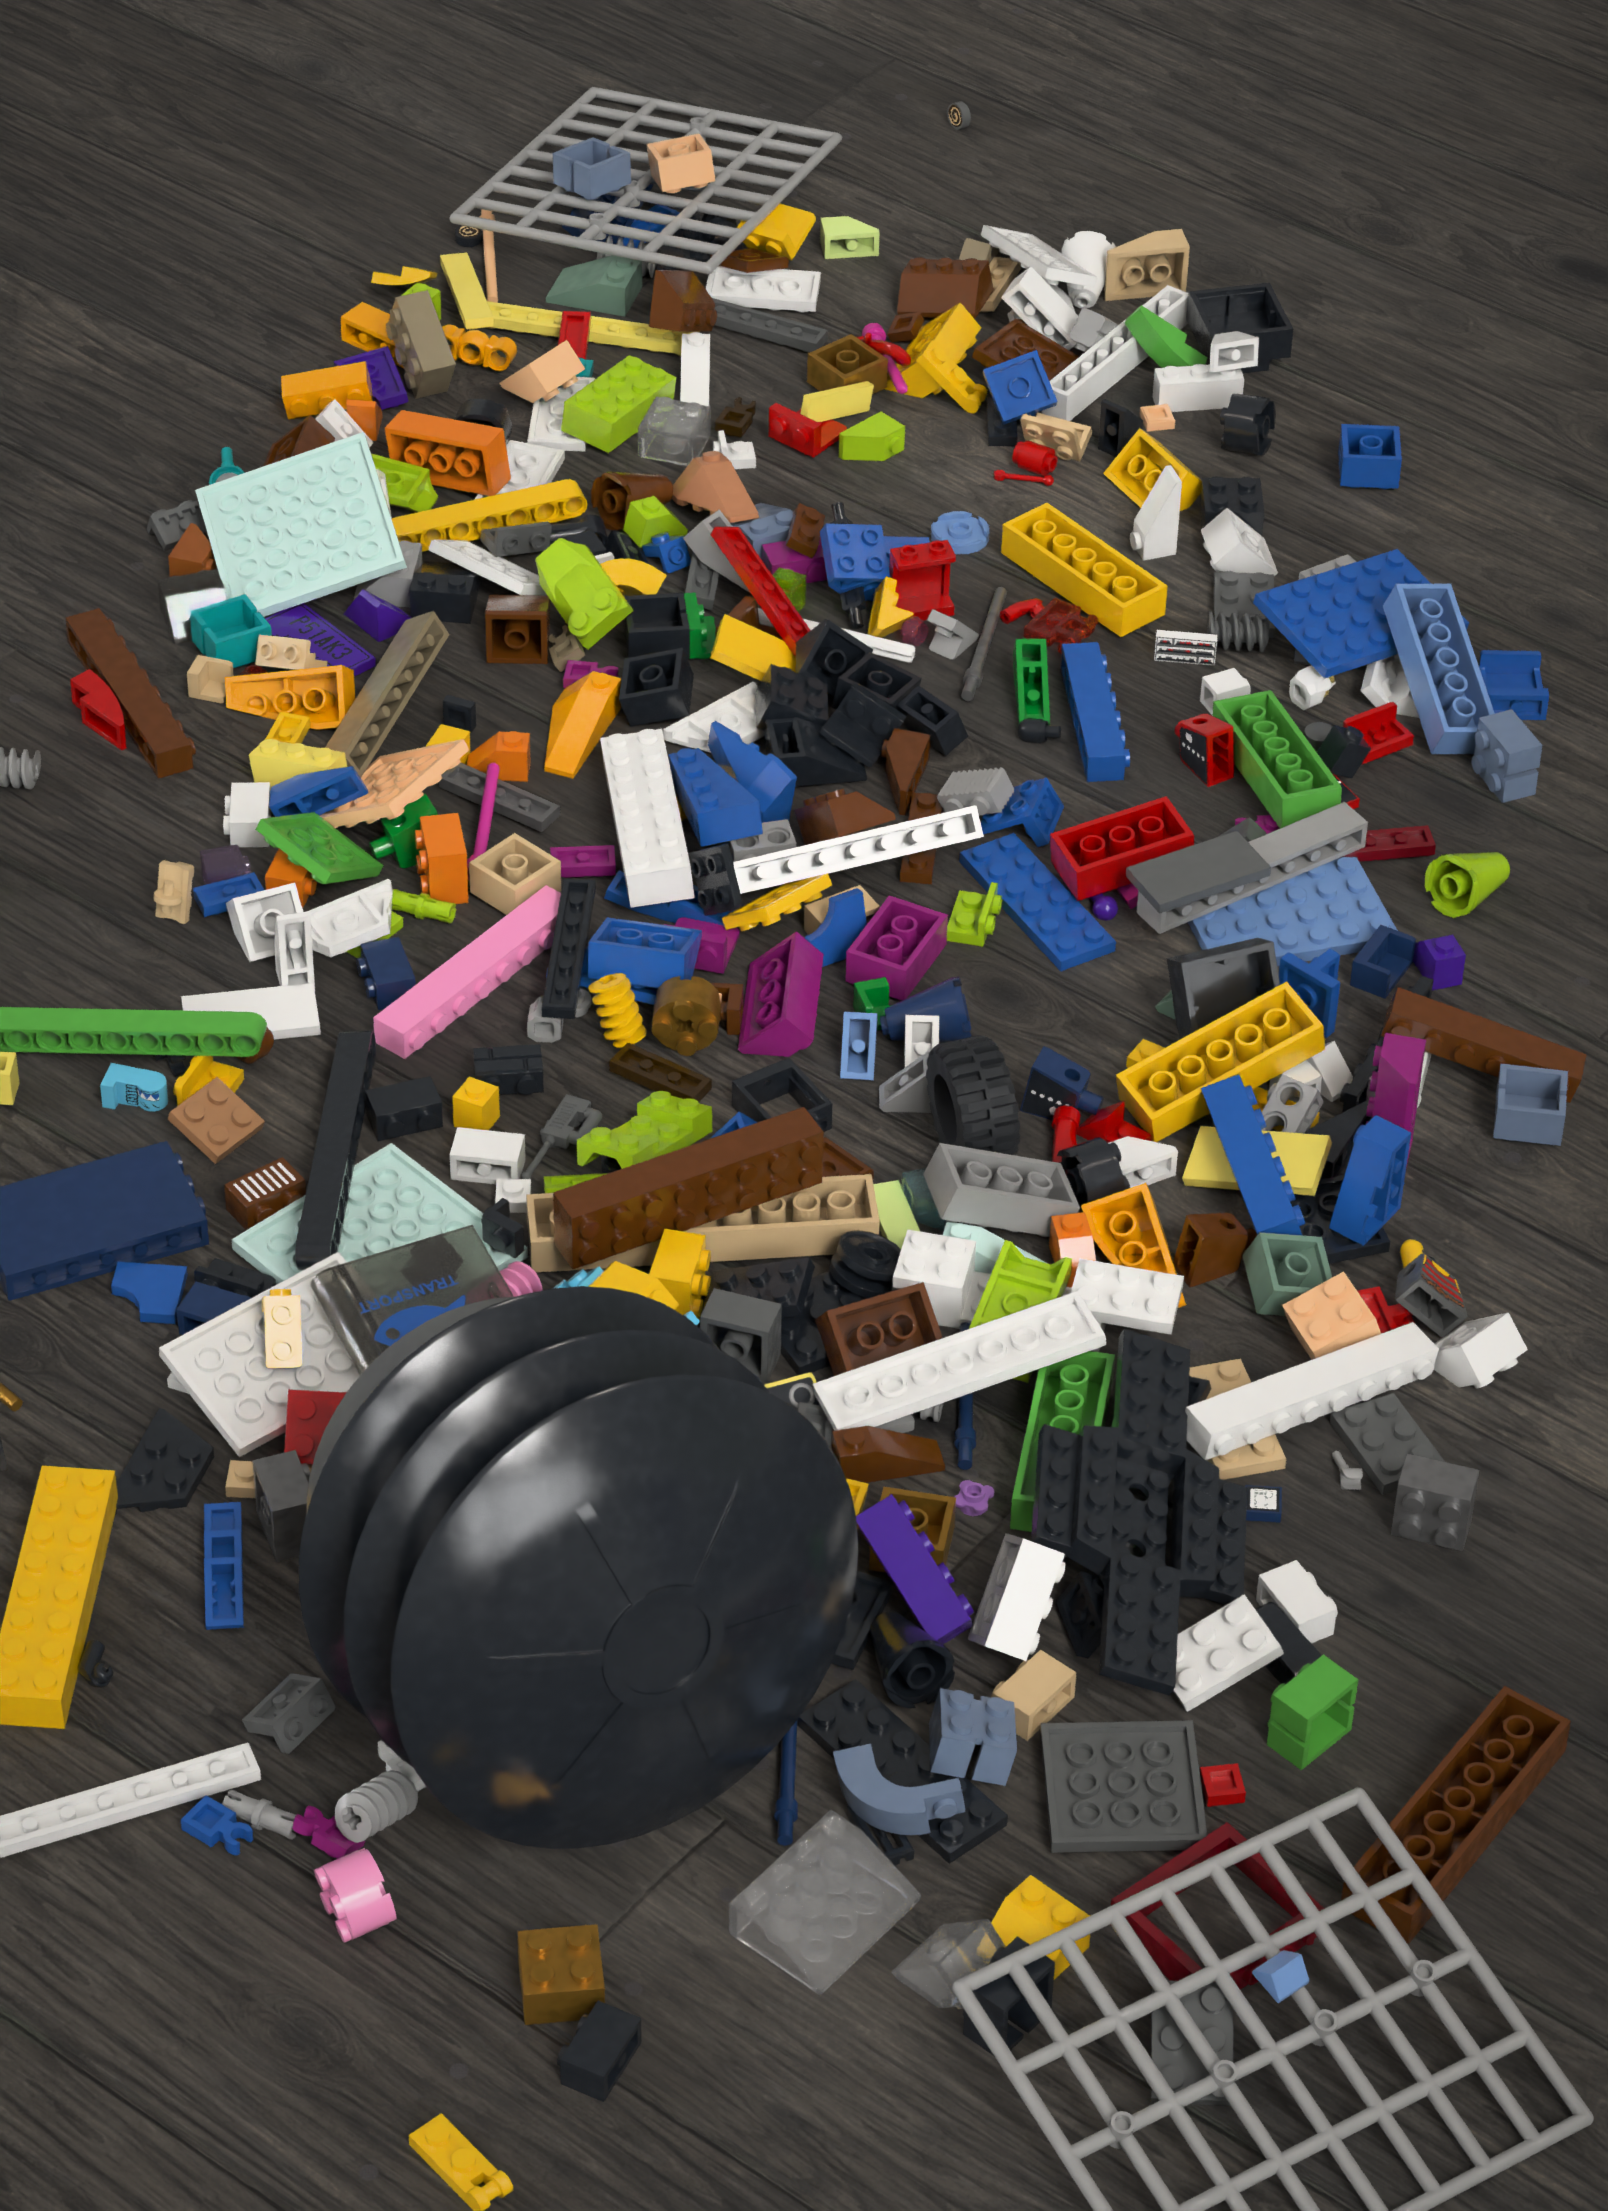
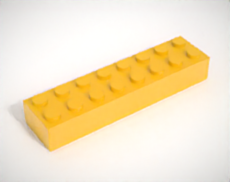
M57 1466L41 1467L0 1631V1725L65 1729L78 1675V1665L84 1650L116 1512L118 1493L115 1470Z

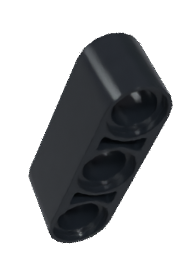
M1268 1602L1255 1608L1284 1652L1283 1655L1266 1664L1265 1667L1280 1684H1287L1297 1676L1304 1665L1307 1663L1312 1664L1322 1655L1275 1603Z

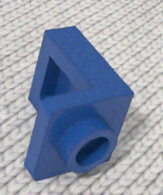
M668 532L651 537L652 542L642 546L645 557H660L664 573H672L691 564L686 542L683 539L684 536H669Z

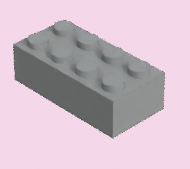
M939 1143L923 1174L941 1219L949 1222L975 1224L980 1227L1006 1229L1011 1232L1037 1234L1041 1237H1050L1051 1216L1078 1213L1080 1209L1062 1164L1057 1162Z

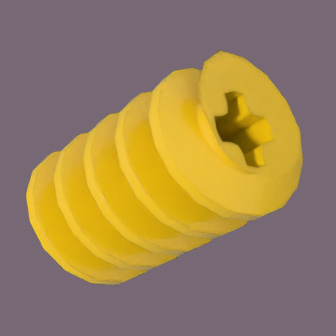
M615 973L606 975L589 985L590 993H598L592 998V1001L595 1005H601L596 1010L598 1016L604 1017L600 1021V1025L602 1028H609L603 1034L605 1039L615 1040L613 1046L622 1048L627 1043L635 1044L646 1036L647 1031L645 1026L642 1025V1016L638 1013L639 1006L634 1001L635 994L631 990V982L626 978V974Z

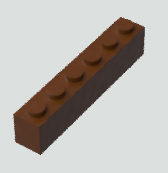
M1397 987L1387 1009L1381 1033L1383 1037H1385V1033L1425 1039V1052L1495 1077H1499L1500 1064L1568 1071L1566 1102L1568 1103L1571 1102L1582 1080L1587 1055Z

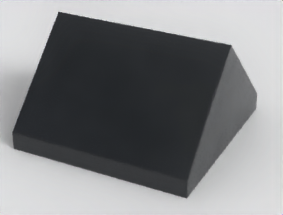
M824 619L796 642V673L809 678L814 677L826 683L827 693L834 697L838 678L869 652L872 653L873 649L830 620Z

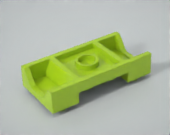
M666 1091L653 1092L650 1096L637 1103V1116L632 1117L631 1120L620 1127L612 1130L606 1127H596L577 1139V1165L584 1166L597 1157L604 1155L615 1158L623 1169L690 1146L713 1132L712 1107L700 1104L695 1099H682L671 1096Z
M1005 1240L969 1329L1062 1297L1071 1276L1072 1258L1064 1257L1053 1264H1047L1024 1257L1011 1241ZM1032 1372L1012 1379L1028 1383Z

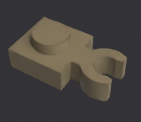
M567 625L562 626L563 633L559 637L555 638L553 634L549 635V641L553 645L549 652L554 665L560 672L566 669L568 660L580 661L585 656L582 644L569 631Z

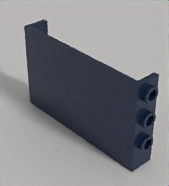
M164 1141L0 1186V1283L8 1301L113 1272L118 1261L145 1263L209 1245L208 1223L204 1202L201 1196L196 1197L194 1195L195 1189L192 1178L189 1174L184 1175L183 1163L179 1153H173L168 1142Z

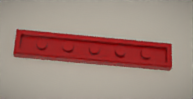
M714 527L710 535L788 648L796 656V642L811 630L740 528Z

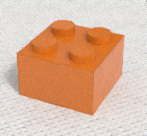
M458 813L421 816L420 830H415L416 848L421 849L419 850V855H416L417 873L423 874L420 875L421 893L429 894L430 898L455 904L469 903L467 852Z

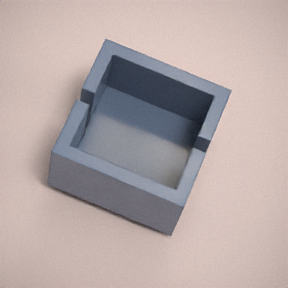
M594 137L553 153L554 184L565 188L568 192L584 196L587 200H596L608 192H616L621 187L631 184L630 152L615 146L610 147V144Z
M1512 709L1480 717L1478 729L1475 733L1476 745L1474 756L1471 760L1474 772L1480 775L1489 790L1494 792L1502 803L1535 795L1539 773L1535 768L1540 766L1543 745Z
M1500 1064L1493 1138L1561 1146L1566 1117L1568 1071Z
M940 1688L929 1721L930 1772L965 1778L975 1744L981 1745L972 1772V1780L1006 1786L1017 1753L1014 1702L998 1697L990 1698L981 1696L980 1700H976L973 1694L961 1690L953 1691Z

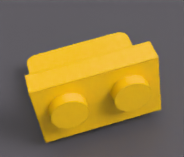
M779 204L749 234L743 243L747 248L785 256L792 261L816 222V217L811 212ZM741 221L737 228L740 229L746 221Z

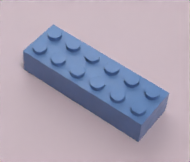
M1395 584L1383 605V609L1431 754H1474L1476 745L1475 733L1478 729L1479 718L1495 713L1452 585Z

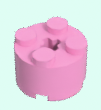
M368 1849L356 1850L314 1870L317 1882L323 1891L320 1893V1898L328 1915L334 1913L338 1919L335 1921V1925L344 1943L397 1919L390 1893L386 1894L382 1884L384 1881L383 1876Z

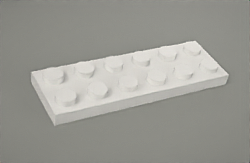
M983 225L981 236L987 239L992 247L999 248L1000 253L1009 255L1011 260L1021 263L1020 266L1028 269L1031 266L1047 283L1058 285L1059 281L1067 282V286L1083 290L1084 286L1095 287L1097 276L1036 236Z

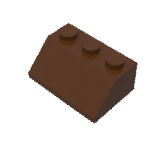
M918 257L910 259L901 273L897 315L920 312L922 317L936 318L961 302L971 316L976 318L994 290L989 261L977 260L975 258L966 260L941 258L937 260Z
M655 270L649 327L679 332L712 331L717 320L715 302L695 273L684 270Z
M309 415L272 444L263 466L333 443L335 437Z
M844 788L803 800L805 807L794 810L805 845L838 838L896 820L895 814L857 791L845 794Z

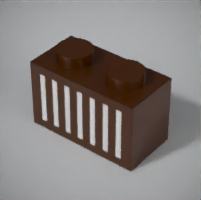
M283 1157L224 1184L226 1210L245 1230L250 1229L306 1195L305 1179Z

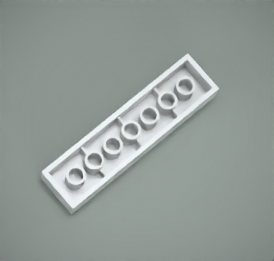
M644 729L637 733L612 734L609 737L600 738L604 770L630 908L695 898L691 866L662 729Z

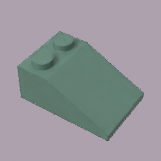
M611 255L563 268L546 296V303L625 317L642 289V261Z

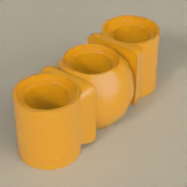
M448 324L442 327L446 339L452 344L449 347L455 361L459 357L462 362L470 366H477L483 363L485 368L490 367L495 371H503L510 365L517 354L515 342L508 337L498 338L492 335L489 339L485 333L479 330L465 332V328L459 329L454 325ZM469 344L475 345L479 351H474ZM496 350L502 351L507 358L498 355Z

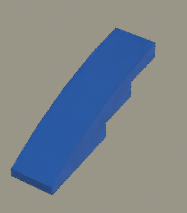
M621 871L617 872L604 899L633 911L676 923L679 918L685 917L724 926L722 917L733 912L728 911L705 916L698 901V887L693 885L695 898L630 908L624 872Z
M241 1502L204 1504L206 1630L244 1628Z

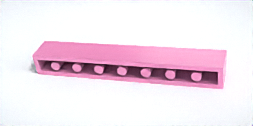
M547 885L373 1017L376 1043L406 1059L413 1052L422 1048L436 1034L441 1033L454 1020L464 1015L481 999L486 998L499 985L508 981L517 971L530 964L540 953L549 949L553 943L561 893Z

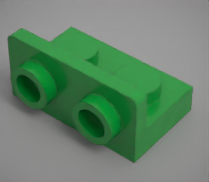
M696 592L684 593L690 628L689 659L710 658L716 639L714 617L704 616L703 604L697 603Z

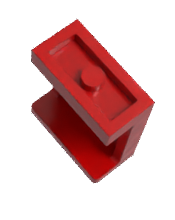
M936 540L930 543L905 545L890 549V578L897 580L895 592L899 594L895 607L914 613L908 623L927 620L932 609L947 616H954V604L949 596L950 565L956 562V555L948 540Z

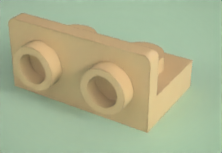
M259 635L255 665L299 670L327 667L328 661L315 660L316 654L310 653V640Z

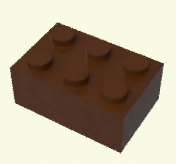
M924 1282L828 1310L815 1319L834 1376L943 1338Z

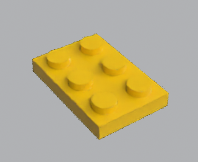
M826 873L782 884L722 917L726 930L739 927L741 931H745L759 925L758 922H761L763 926H767L781 920L779 914L783 913L786 915L802 908L801 902L808 903L821 898V891L832 886L829 875Z

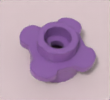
M970 1480L962 1481L959 1485V1494L954 1496L956 1497V1507L969 1516H978L988 1510V1500L994 1496V1489L989 1485L983 1486Z

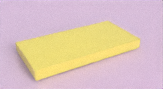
M1200 1126L1182 1177L1184 1185L1239 1190L1216 1128ZM1262 1131L1263 1134L1270 1132L1276 1148V1152L1271 1153L1272 1158L1279 1156L1284 1167L1286 1176L1280 1177L1282 1182L1289 1180L1293 1193L1296 1195L1315 1196L1332 1145L1330 1135Z

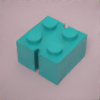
M246 594L190 611L192 641L203 655L206 654L207 657L231 661L233 668L256 662L259 635L272 636L270 624L260 612H257V608Z

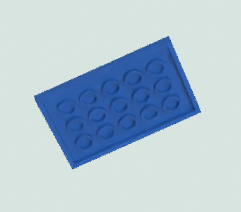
M1398 549L1257 593L1253 603L1323 678H1328L1397 655L1398 652L1383 605L1395 584L1431 583ZM1462 616L1467 630L1469 622Z

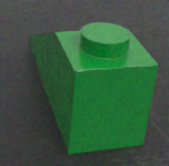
M1016 639L1013 651V668L1019 724L1024 719L1037 718L1048 721V725H1050L1046 639Z

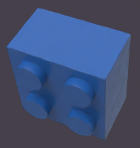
M1341 424L1338 449L1340 486L1350 488L1373 487L1379 489L1399 488L1402 462L1399 426Z

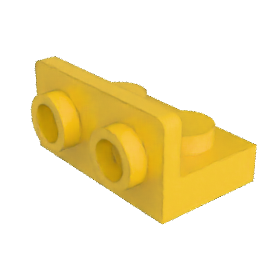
M194 1056L187 1071L183 1076L178 1077L175 1082L174 1095L177 1097V1106L216 1077L235 1093L244 1081V1070L213 1061V1056Z

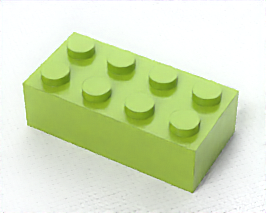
M629 355L564 402L561 431L609 453L673 406L676 377L661 368H656L637 357Z

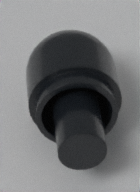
M1027 718L1020 722L1017 733L1024 742L1041 744V742H1047V738H1060L1061 726H1050L1048 721L1043 719Z

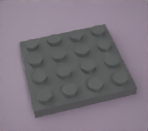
M1193 1720L1040 1723V1741L1051 1853L1186 1850L1207 1836Z

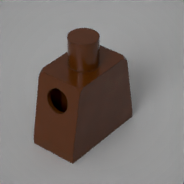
M1231 1213L1186 1215L1173 1261L1175 1269L1179 1275L1184 1276V1281L1189 1288L1232 1274L1239 1269L1244 1250L1248 1249L1257 1234L1253 1228L1244 1229Z

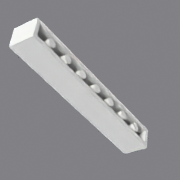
M1167 285L1143 305V307L1179 330L1188 324L1186 320L1187 292ZM1125 320L1049 381L1058 402L1056 406L1043 410L1042 414L1071 421L1149 356L1125 325Z
M971 806L736 861L733 864L740 893L743 894L984 836L977 806Z
M1414 1322L1187 1406L1185 1413L1188 1415L1187 1441L1205 1460L1219 1455H1226L1230 1451L1247 1444H1254L1268 1436L1283 1433L1289 1428L1305 1422H1312L1318 1417L1331 1412L1341 1411L1347 1406L1360 1401H1367L1389 1390H1396L1402 1385L1415 1380L1425 1379L1434 1370L1439 1348Z

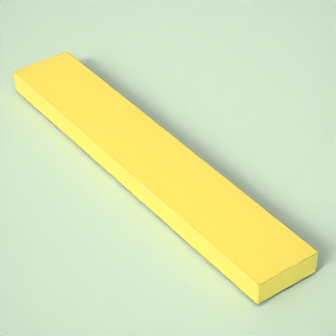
M468 253L440 255L441 267L465 328L468 330L494 326L492 312Z

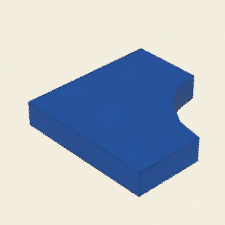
M855 888L829 898L828 912L823 923L815 932L805 937L807 941L824 954L822 967L846 959V951L867 925L863 892Z
M118 1261L111 1284L112 1295L125 1297L135 1303L140 1311V1322L176 1324V1309L181 1304L188 1276L187 1266Z

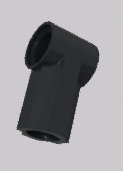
M587 515L580 522L551 524L550 545L558 538L565 539V536L589 530L595 532L605 548L608 545L604 520L600 516Z

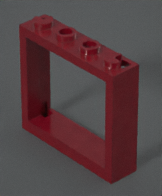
M1226 1822L1111 1899V1906L1247 1839ZM1260 1853L1234 1864L1293 1917L1269 1935L1305 1919ZM1188 1886V1887H1186V1888H1184V1889H1182V1890L1176 1892L1175 1894H1176V1895H1179L1180 1893H1182L1183 1891H1185V1890H1186L1187 1888H1189L1190 1886ZM1307 1893L1318 1911L1325 1909ZM1161 1900L1126 1916V1920L1162 1974L1170 1981H1179L1202 1969L1146 1917L1163 1905ZM1313 1932L1279 1950L1296 1952L1305 1945L1314 1944V1939L1317 1936ZM1265 1956L1230 1973L1240 1990L1247 1985L1251 1986L1258 1982L1252 1972L1267 1961Z

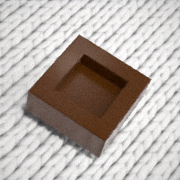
M921 313L896 315L887 333L891 342L916 339L924 322Z

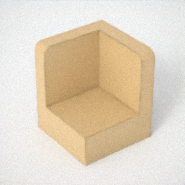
M197 655L187 671L189 697L224 703L226 700L225 677L234 676L233 663L228 660Z

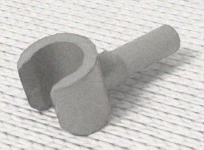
M1339 1451L1333 1452L1332 1457L1340 1471L1341 1489L1361 1490L1362 1468H1349Z

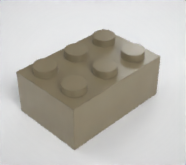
M428 290L396 297L393 308L390 310L389 322L386 323V332L388 338L395 343L396 359L398 364H402L404 367V378L407 388L412 389L415 399L447 392L456 363Z

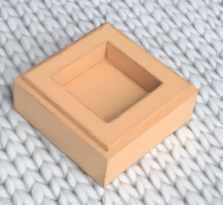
M1168 404L1140 407V418L1143 420L1147 432L1175 429V419Z

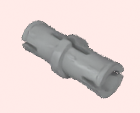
M232 1789L228 1791V1796L224 1797L222 1805L236 1812L237 1818L251 1823L252 1828L257 1830L265 1828L291 1840L296 1837V1833L292 1832L294 1831L292 1826L296 1815L273 1806L272 1801L266 1799L259 1801Z

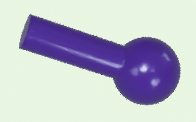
M1103 893L1090 897L1093 902V914L1096 918L1111 920L1117 915L1118 905L1112 897L1104 896Z

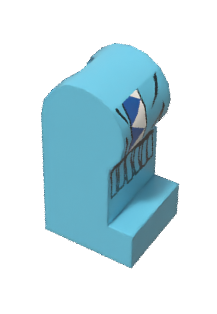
M111 1063L100 1084L102 1107L116 1109L119 1103L136 1107L140 1106L146 1111H159L168 1104L167 1080L163 1074L156 1071Z

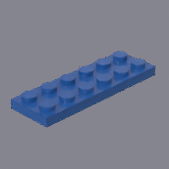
M1015 833L960 852L959 862L987 893L991 882L998 883L997 895L1002 896L1001 908L1060 972L1115 952L1116 941L1076 900Z

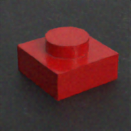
M1238 1763L1200 1767L1201 1787L1207 1807L1245 1803L1246 1791Z

